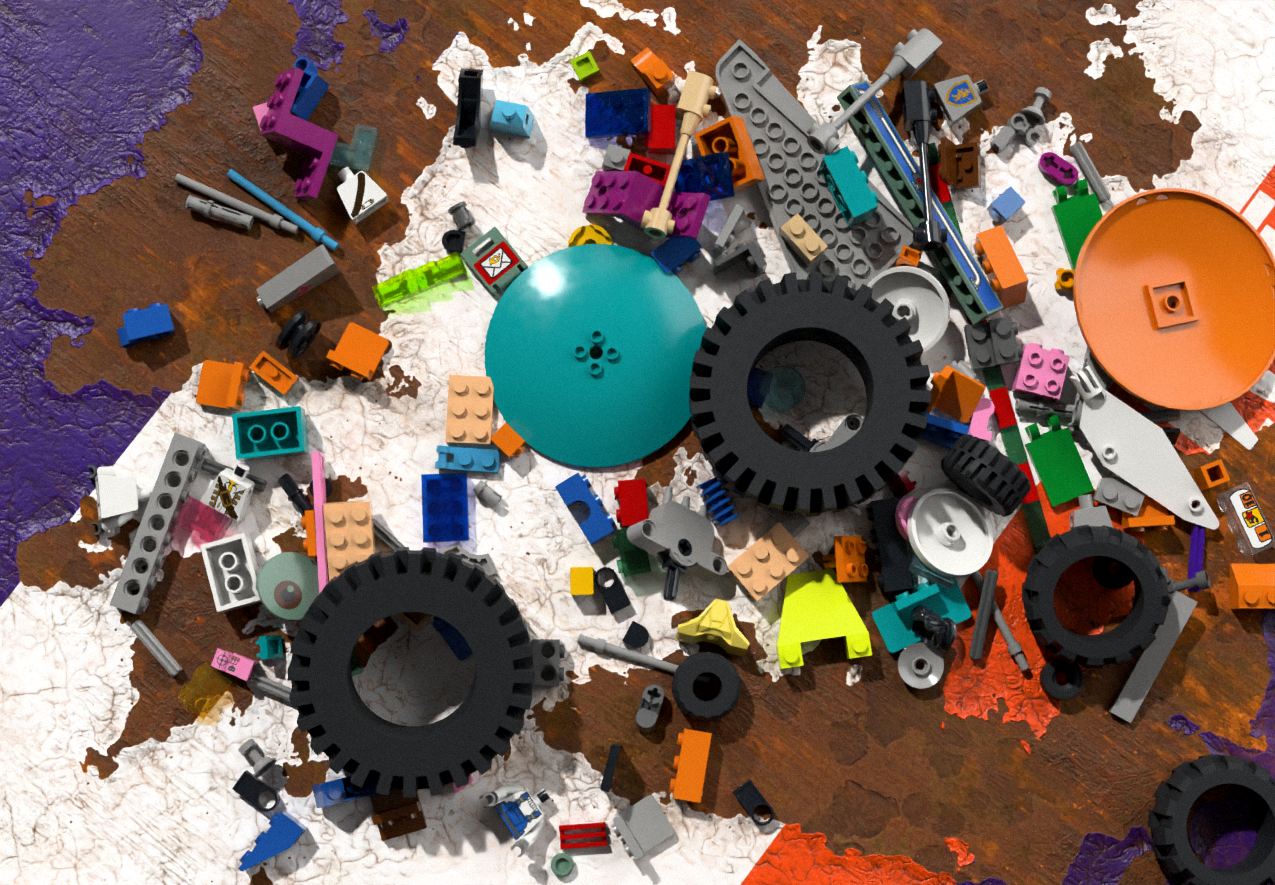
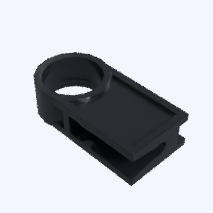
M610 567L600 568L596 572L594 579L611 614L631 605L616 572ZM602 570H609L614 574V582L610 587H603L597 581L598 574Z
M248 770L244 771L232 788L263 812L274 810L280 802L278 792L259 778H254L253 774ZM265 791H270L275 796V804L271 808H264L260 804L259 797Z
M750 779L733 791V794L756 824L761 826L767 825L773 820V808ZM759 805H766L771 810V816L766 822H759L754 818V810Z

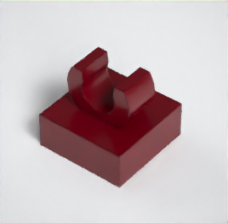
M908 470L899 471L887 484L896 498L899 497L900 499L915 489L914 486L917 482L910 481L907 476L910 474Z

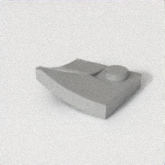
M735 205L714 244L713 253L718 256L723 254L725 249L730 247L732 241L752 224L742 206Z

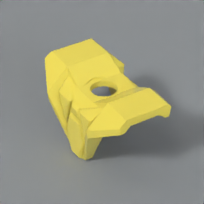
M715 599L699 617L679 624L675 640L689 644L702 641L717 644L727 653L741 657L745 656L750 643L736 627L729 603L720 599Z

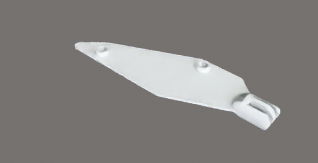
M1089 365L1084 369L1094 387L1082 370L1077 372V376L1086 392L1074 375L1069 377L1083 399L1079 428L1102 465L1183 520L1213 530L1219 527L1217 517L1163 429L1103 389ZM1197 500V506L1192 508V502Z

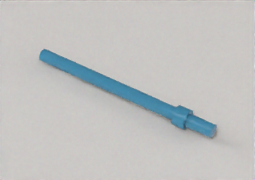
M233 169L228 171L227 177L309 233L313 240L323 243L333 251L339 247V244L328 237L324 230L308 223Z

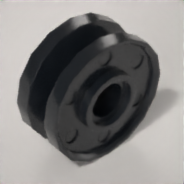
M305 310L297 313L286 324L275 342V347L280 351L288 348L286 355L292 360L299 357L311 345L321 329L322 324L317 319H313L308 323L310 314Z

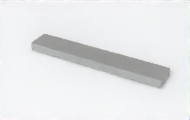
M1175 590L1167 605L1168 612L1164 625H1159L1154 635L1156 639L1146 650H1142L1109 710L1111 713L1130 723L1132 722L1198 603L1197 601Z

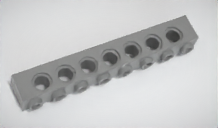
M174 433L111 599V606L141 615L142 611L147 609L149 604L147 597L150 589L153 590L156 586V573L158 568H162L166 556L164 552L166 547H169L172 543L174 526L180 522L182 504H185L189 498L190 491H188L190 483L194 482L197 477V464L204 458L206 452L204 443ZM188 455V463L181 466L179 463L181 456ZM175 476H179L181 479L177 487H173L171 484ZM171 497L173 501L172 506L165 509L163 502L166 498ZM162 518L165 523L164 527L161 530H157L155 527L156 521ZM151 540H155L156 549L149 552L147 545ZM146 561L148 570L142 574L139 566L142 562ZM135 583H138L140 586V591L137 595H133L131 592V587Z

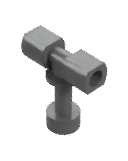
M1167 566L1160 567L1163 575L1166 577L1169 594L1166 596V607L1175 590L1179 592L1199 586L1200 590L1211 588L1210 578L1206 570L1196 572L1195 578L1176 582L1174 578L1170 579Z

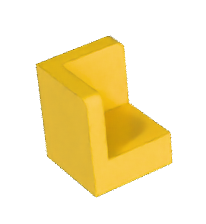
M570 567L571 596L592 595L594 593L593 567Z

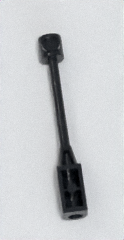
M904 81L901 90L904 131H913L919 149L924 222L920 223L918 227L913 228V244L919 245L923 251H935L943 246L942 243L947 242V229H941V223L933 220L927 148L932 122L937 121V109H931V103L935 102V89H929V84L926 81Z

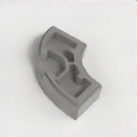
M459 541L438 550L439 553L446 555L450 552L460 555L463 561L471 565L476 563L485 570L486 575L489 577L498 575L489 553L482 555L471 554L462 547Z

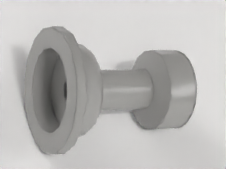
M1037 87L1033 94L1036 99L1033 106L1021 109L1020 114H1023L1030 124L1043 125L1045 118L1041 108L1044 103L1050 101L1052 92L1044 87Z
M251 738L243 743L238 751L242 756L248 755L255 763L253 767L255 773L253 776L258 778L270 770L277 759L268 756L262 757L255 749L257 743Z

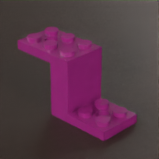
M293 68L278 74L276 77L274 95H271L267 102V107L269 108L267 115L263 116L260 122V135L308 156V158L304 159L301 170H303L301 178L296 181L294 191H296L294 198L303 201L317 198L338 135L290 114L304 73L301 69Z
M596 171L591 181L588 196L584 201L582 213L588 216L617 217L644 231L643 228H640L645 210L650 211L652 208L659 207L665 186L637 171ZM673 191L667 211L672 214L671 220L676 222L672 234L667 233L666 238L697 239L711 196L705 193H676Z

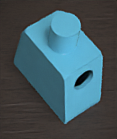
M496 100L489 130L530 138L534 115L526 105Z

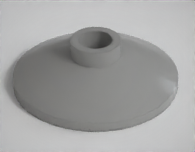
M922 642L914 643L907 646L900 654L898 671L903 681L909 686L919 689L929 688L940 680L944 671V661L942 655L935 647H930ZM918 661H921L924 665L921 670L916 668Z

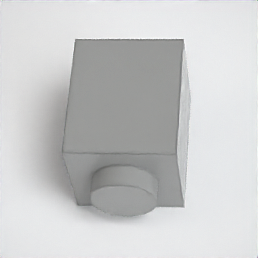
M609 143L602 163L603 171H623L631 150Z

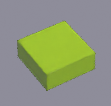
M590 51L570 60V64L580 82L600 73Z

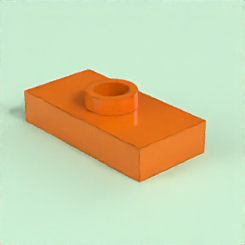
M264 350L249 367L284 396L289 393L299 380L296 375Z

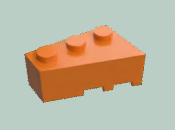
M1002 225L977 233L976 241L973 244L974 251L980 257L983 270L992 289L1002 303L1003 309L1025 302L1028 278Z

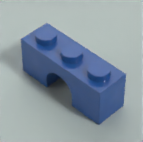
M576 473L555 486L567 507L579 502L589 507L590 516L579 527L591 546L615 532L613 526L616 524L609 513L606 515L603 513L601 507L604 505L597 494L593 496L588 489L592 485L585 475L581 477L579 473Z

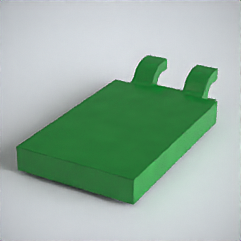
M1086 179L1079 180L1073 185L1077 194L1075 196L1067 198L1065 185L1056 187L1052 191L1057 205L1052 206L1051 209L1072 270L1076 268L1077 259L1086 237L1103 216L1096 193L1090 195L1088 193Z
M1058 415L1045 419L1050 431L1041 435L1037 423L1024 428L1030 439V443L1025 444V447L1050 507L1094 491L1069 428L1061 429Z

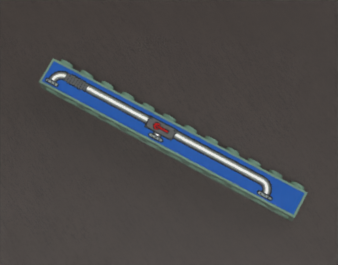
M867 80L849 85L837 96L844 111L870 88ZM874 95L850 118V121L913 226L918 227L920 223L924 222L920 168L878 98ZM931 188L933 220L941 223V229H947V242L942 243L943 246L940 249L929 252L974 325L990 318L1004 307Z

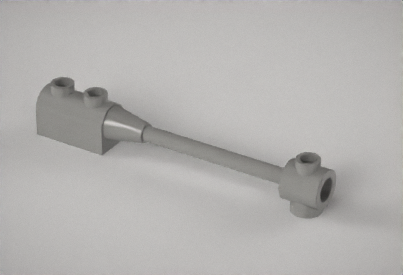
M923 28L918 32L913 29L905 38L908 42L905 45L899 42L892 50L894 55L882 76L832 124L828 122H823L821 125L814 123L807 131L809 134L807 142L810 148L818 154L826 153L829 155L833 153L841 143L838 140V130L888 82L901 74L909 80L936 54L943 42L928 29Z

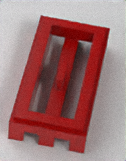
M605 822L559 825L561 849L607 846ZM601 827V832L565 834L564 830ZM602 837V841L565 843V839Z

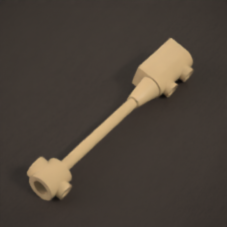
M691 70L688 71L675 117L676 119L683 120L680 129L681 137L659 207L652 208L650 211L645 210L640 228H643L644 232L650 237L664 239L667 233L672 234L676 221L671 220L672 214L667 211L688 141L703 117L708 118L711 105H708L707 102L708 99H714L717 88L713 86L714 81L708 75Z

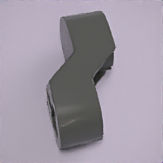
M649 685L642 695L635 721L636 728L641 732L647 733L652 731L657 723L664 699V691L658 685Z

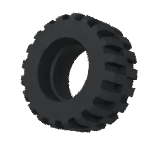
M967 434L961 436L941 460V469L953 484L973 498L979 505L984 506L987 510L1003 517L1011 515L1031 490L1029 478L1026 477V474L998 449L976 436L973 437Z

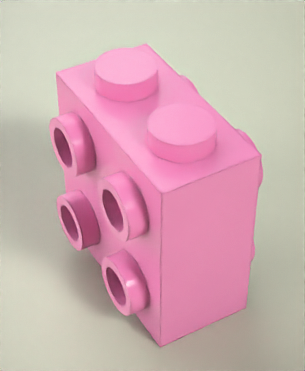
M1036 343L1025 345L1022 347V357H1019L1011 391L1057 402L1061 397L1070 356L1065 355L1064 351L1052 348L1051 351L1042 349V345Z

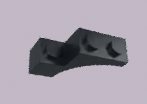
M461 68L458 77V105L453 145L460 146L461 148L476 147L481 128L483 70Z

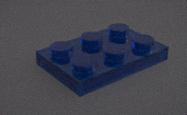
M649 88L586 94L585 137L587 139L651 134V90Z
M728 151L683 160L675 183V192L705 193L711 196L710 201L735 197Z
M467 472L421 474L423 543L470 541Z

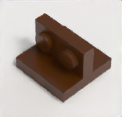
M392 789L388 796L383 794L370 796L374 810L372 820L374 825H378L382 841L428 828L418 792L415 798H403L402 789Z

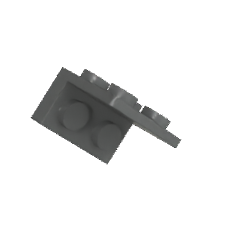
M745 241L736 246V251L728 255L725 252L719 255L713 266V273L717 275L746 258L745 265L751 274L754 272L756 277H759L765 273L767 263L755 242L748 243Z

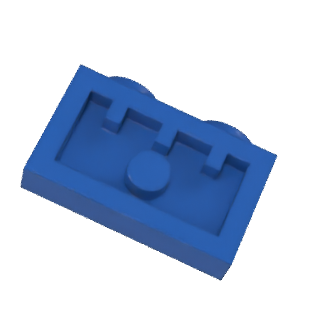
M925 413V417H928L926 428L919 439L951 449L961 436L968 433L969 426Z

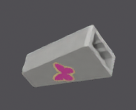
M322 244L257 288L256 291L259 296L256 299L262 309L267 308L272 313L341 272L328 250Z

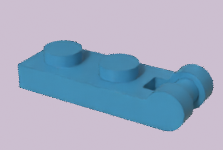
M437 446L438 461L435 462V469L499 474L500 450ZM447 454L454 455L453 463L447 462Z

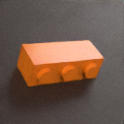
M684 728L683 733L679 732L677 746L681 747L680 755H675L673 769L677 770L676 779L671 778L669 792L673 793L674 799L701 803L712 733Z

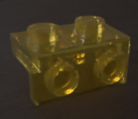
M205 662L195 670L192 680L181 688L178 699L184 707L205 719L232 684V681L212 668L208 662Z

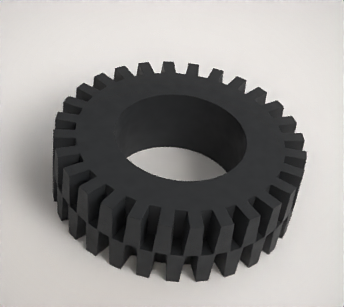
M812 271L807 279L797 280L796 272L784 274L781 281L772 284L770 278L759 282L754 292L748 294L744 290L738 294L729 309L724 306L716 315L714 325L711 328L707 327L702 336L701 346L698 351L696 350L690 376L689 410L691 412L694 435L700 442V449L705 460H710L714 466L715 474L722 481L726 479L733 486V491L742 498L746 495L754 499L755 504L761 508L768 509L773 507L780 509L781 514L790 516L796 512L807 513V517L819 516L821 513L832 511L834 514L844 511L853 504L857 503L859 505L868 500L877 491H881L899 473L919 444V437L925 430L928 417H925L926 409L931 403V391H926V383L930 377L928 365H922L920 360L923 347L920 340L912 342L909 337L911 325L904 317L898 321L892 315L894 305L886 298L881 303L872 299L873 289L864 284L856 290L848 287L849 278L837 275L833 282L822 280V272ZM795 341L820 342L842 352L858 369L866 389L867 408L860 430L845 443L820 452L796 451L782 446L771 439L754 419L747 397V381L757 363L767 353L781 345Z
M399 547L394 552L383 554L380 551L371 554L368 559L358 563L356 561L349 565L340 575L334 576L319 595L316 596L299 625L290 651L292 659L288 667V681H291L292 689L289 698L291 707H297L299 713L297 724L301 733L308 731L311 736V749L316 755L324 752L329 757L328 767L338 774L341 769L351 774V783L361 788L365 781L376 784V793L387 796L391 788L402 789L403 798H415L418 789L428 788L431 796L442 794L446 784L455 782L457 788L468 784L470 774L477 770L483 775L491 768L492 759L497 754L503 757L510 749V739L514 733L519 735L524 725L526 709L530 710L532 702V683L535 680L533 652L526 624L523 622L516 603L513 599L509 598L504 587L497 579H491L486 575L482 567L476 563L471 565L463 561L460 555L451 552L448 555L438 553L435 548L423 547L422 550H410L409 547ZM403 612L427 613L451 624L467 641L476 664L474 682L463 703L444 719L423 726L398 725L376 715L360 698L351 673L353 648L363 633L381 619Z

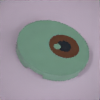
M283 552L267 560L259 570L256 579V590L258 591L263 608L273 617L280 620L295 621L303 619L316 596L319 595L318 566L307 556L296 552Z

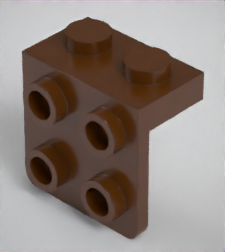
M947 137L941 138V144L938 145V154L941 158V166H939L938 170L940 179L955 191L981 188L980 144L973 142L956 145Z

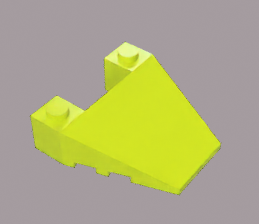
M833 568L787 576L776 640L779 669L804 666L800 643L843 636L847 659L872 655L869 632L842 584L837 582V575Z

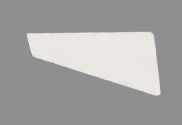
M1230 402L1210 409L1200 410L1248 450H1251L1258 441L1256 435Z

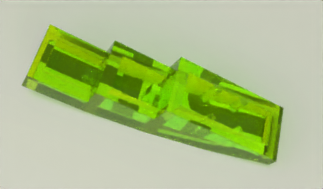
M455 252L438 261H430L416 269H408L373 286L372 289L379 307L383 308L426 292L467 274L460 254Z

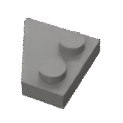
M1121 477L1102 478L1098 483L1093 501L1137 517L1145 493Z

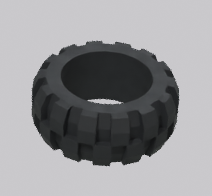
M1082 525L1071 527L1070 531L1061 535L1057 533L1044 543L1045 546L1037 555H1033L1026 568L1025 582L1022 583L1021 600L1024 604V615L1031 630L1042 645L1048 648L1056 657L1069 664L1073 662L1083 665L1084 668L1102 669L1104 665L1115 663L1118 666L1132 660V655L1142 648L1146 650L1156 639L1154 635L1159 625H1164L1168 612L1166 607V596L1169 594L1167 580L1159 567L1160 563L1136 538L1124 533L1120 529L1102 525V527ZM1106 556L1117 559L1129 570L1135 589L1134 602L1125 620L1113 630L1098 635L1078 634L1061 625L1054 611L1053 595L1057 581L1062 573L1070 565L1086 557Z
M1218 754L1199 756L1194 761H1185L1174 768L1172 776L1167 781H1161L1153 796L1156 797V802L1153 810L1149 809L1147 827L1152 828L1153 835L1150 844L1155 857L1160 859L1165 866L1164 871L1176 883L1181 885H1274L1275 780L1271 777L1270 771L1255 762L1241 759V757ZM1231 784L1241 790L1254 807L1258 822L1257 837L1251 851L1243 860L1228 868L1209 869L1199 861L1189 845L1186 832L1188 813L1195 800L1203 792L1217 785Z

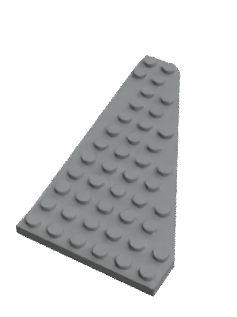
M739 39L718 61L715 78L729 115L741 117L745 122L765 177L764 181L756 185L790 273L796 272L797 280L807 279L811 271L822 272V280L833 282L836 276L840 275L849 278L848 287L858 290L862 284L867 286L874 277L892 266L898 259L904 245L909 247L913 243V224L899 213L869 180L867 185L870 191H875L879 199V203H877L878 208L873 217L850 228L848 227L819 170L822 159L827 154L814 152L807 142L809 136L807 131L817 122L770 72V69L756 53ZM797 213L828 246L826 252L809 267L779 235L780 228Z

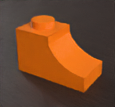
M648 47L630 60L631 65L657 97L675 84L673 72Z

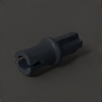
M284 474L279 478L278 483L288 495V501L293 502L301 516H305L306 510L314 509L303 494L304 490L302 488L299 489L289 474Z

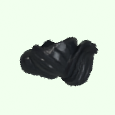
M925 606L915 607L911 612V619L913 620L911 630L918 633L926 645L938 647L940 654H947L956 637V623L951 618H941L938 613Z

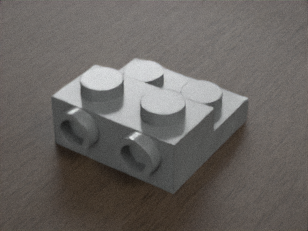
M1011 317L992 319L988 322L964 326L972 371L1016 364L1019 362V357H1022V347L1020 344H1016L1015 335H1018V326L1016 322H1012Z

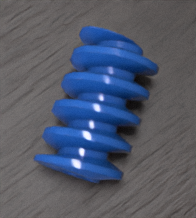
M715 477L696 486L697 490H705L700 494V497L708 498L704 506H712L707 513L708 515H716L711 522L719 523L717 527H720L737 519L740 514L732 513L736 505H728L733 499L732 496H724L729 491L728 488L721 489L725 480H717L718 477Z

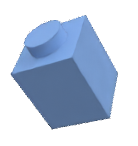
M1010 186L987 209L990 211V217L995 222H1000L1003 225L1026 202Z

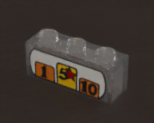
M1248 481L1217 494L1218 506L1221 511H1225L1228 518L1227 525L1231 532L1235 533L1238 539L1237 546L1241 553H1244L1245 556H1251L1275 546L1274 535Z

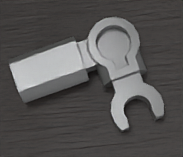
M1017 113L1008 120L1007 126H1004L990 142V146L1001 153L1015 138L1017 133L1019 136L1022 135L1024 137V141L1028 146L1032 147L1035 142L1031 139V135L1033 134L1040 138L1043 134L1039 129L1031 128V124L1027 122L1023 114Z

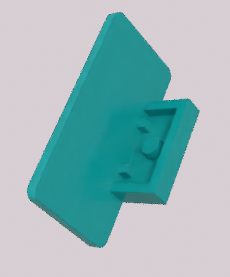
M947 577L932 585L929 584V581L916 587V592L910 595L908 591L895 596L897 601L872 612L873 620L890 653L897 652L921 641L918 633L911 630L913 622L911 612L917 606H925L938 613L941 618H951L956 624L971 617V611L955 578Z

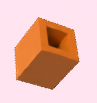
M507 423L490 438L510 460L513 457L517 459L526 450L524 447L527 444L526 441Z
M1222 459L1193 469L1201 491L1230 480Z

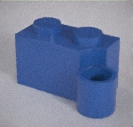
M300 57L295 61L294 68L301 69L304 73L290 113L307 121L330 85L317 75L318 69L306 57Z
M162 303L151 304L148 309L140 310L139 308L127 310L126 314H122L125 326L117 329L121 348H130L142 342L175 335L168 305H162Z

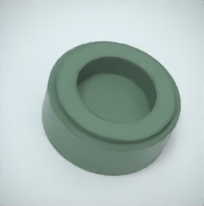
M558 853L551 861L553 873L560 877L568 876L574 868V860L567 853Z

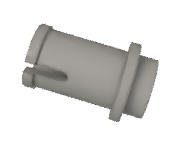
M480 480L473 489L476 493L475 496L479 495L491 504L492 507H495L503 496L488 486L487 481L483 482Z

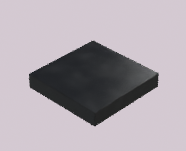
M612 743L600 787L602 791L609 792L621 744Z

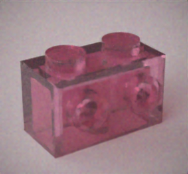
M188 496L175 519L181 522L179 527L190 533L193 530L201 533L199 538L208 543L221 540L233 521L232 518L192 496Z

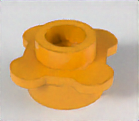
M1059 268L1056 271L1057 281L1054 283L1055 288L1058 290L1062 288L1068 289L1072 292L1075 270Z

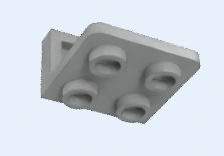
M652 795L646 796L612 818L614 824L611 827L617 837H623L626 842L623 845L625 851L630 858L634 856L636 860L674 835L673 827Z

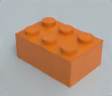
M730 116L694 134L717 197L728 198L765 180L743 118Z

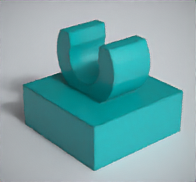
M281 635L261 636L255 642L256 645H260V653L256 655L259 658L261 657V660L283 658Z

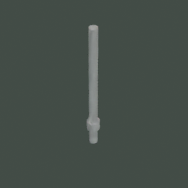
M179 173L175 177V182L270 223L271 227L281 228L293 234L298 232L299 226L285 221L284 217L267 213Z
M977 570L971 576L980 593H982L984 579L979 570ZM993 599L991 614L1008 645L1006 647L1010 655L1014 656L1018 666L1023 671L1029 668L1022 653L1023 648L1019 641L1016 642Z
M580 634L577 641L579 644L594 648V651L603 653V651L671 673H675L679 666L607 643V640L601 638L594 639ZM702 673L695 680L708 684L711 675Z

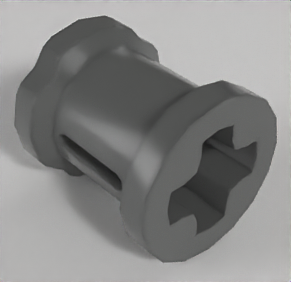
M465 201L455 204L448 210V213L453 215L459 231L471 227L476 222L475 218L469 214Z

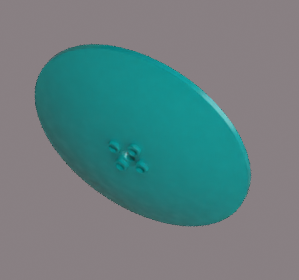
M585 244L556 251L533 263L510 284L502 295L491 317L486 335V377L491 378L494 386L493 399L504 420L535 450L552 459L574 466L589 468L620 466L644 458L663 447L683 429L691 418L689 410L690 376L696 350L698 351L701 346L706 326L700 309L690 291L672 271L666 274L653 258L636 250L618 245ZM593 347H599L602 349L603 355L599 359H593L590 356V350Z

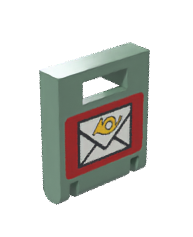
M495 226L460 254L493 296L498 294L493 285L496 284L502 291L521 274V271L517 268L519 264L524 270L528 268L527 264ZM489 238L494 245L477 257L473 250Z

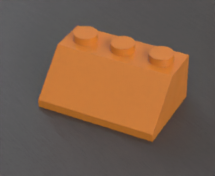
M1229 564L1231 609H1275V564Z

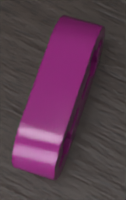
M1053 152L1044 153L1038 160L1039 170L1062 186H1070L1078 178L1077 169ZM1050 158L1052 160L1051 164L1053 166L1050 165L1047 168L1045 166L1046 162L1044 160L1047 161ZM1067 171H1070V172H1071V174H1070V177H1071V178H1068L1067 180H1065V179L1063 178V177H1064V174H1063V173H1066Z

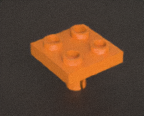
M834 536L835 554L823 556V561H832L823 563L825 569L836 568L838 583L867 582L868 566L865 561L866 544L863 536Z

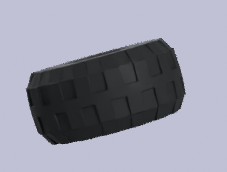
M712 652L693 654L686 658L674 673L672 680L674 700L680 710L690 718L704 722L719 720L729 714L738 703L741 693L740 676L734 665L722 655ZM709 672L719 679L720 690L715 698L703 701L695 696L693 682L698 675Z

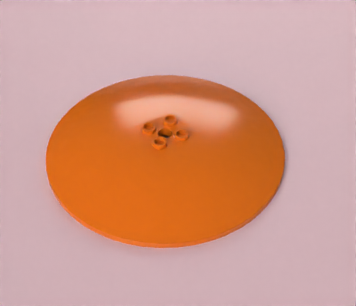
M1162 188L1149 190L1127 198L1110 209L1094 225L1086 237L1076 263L1073 284L1074 307L1077 322L1088 349L1096 362L1116 384L1128 393L1152 405L1171 410L1197 411L1220 406L1238 398L1262 378L1275 358V259L1262 236L1246 218L1229 205L1207 194L1181 188ZM1168 298H1172L1175 301L1174 309L1168 306Z

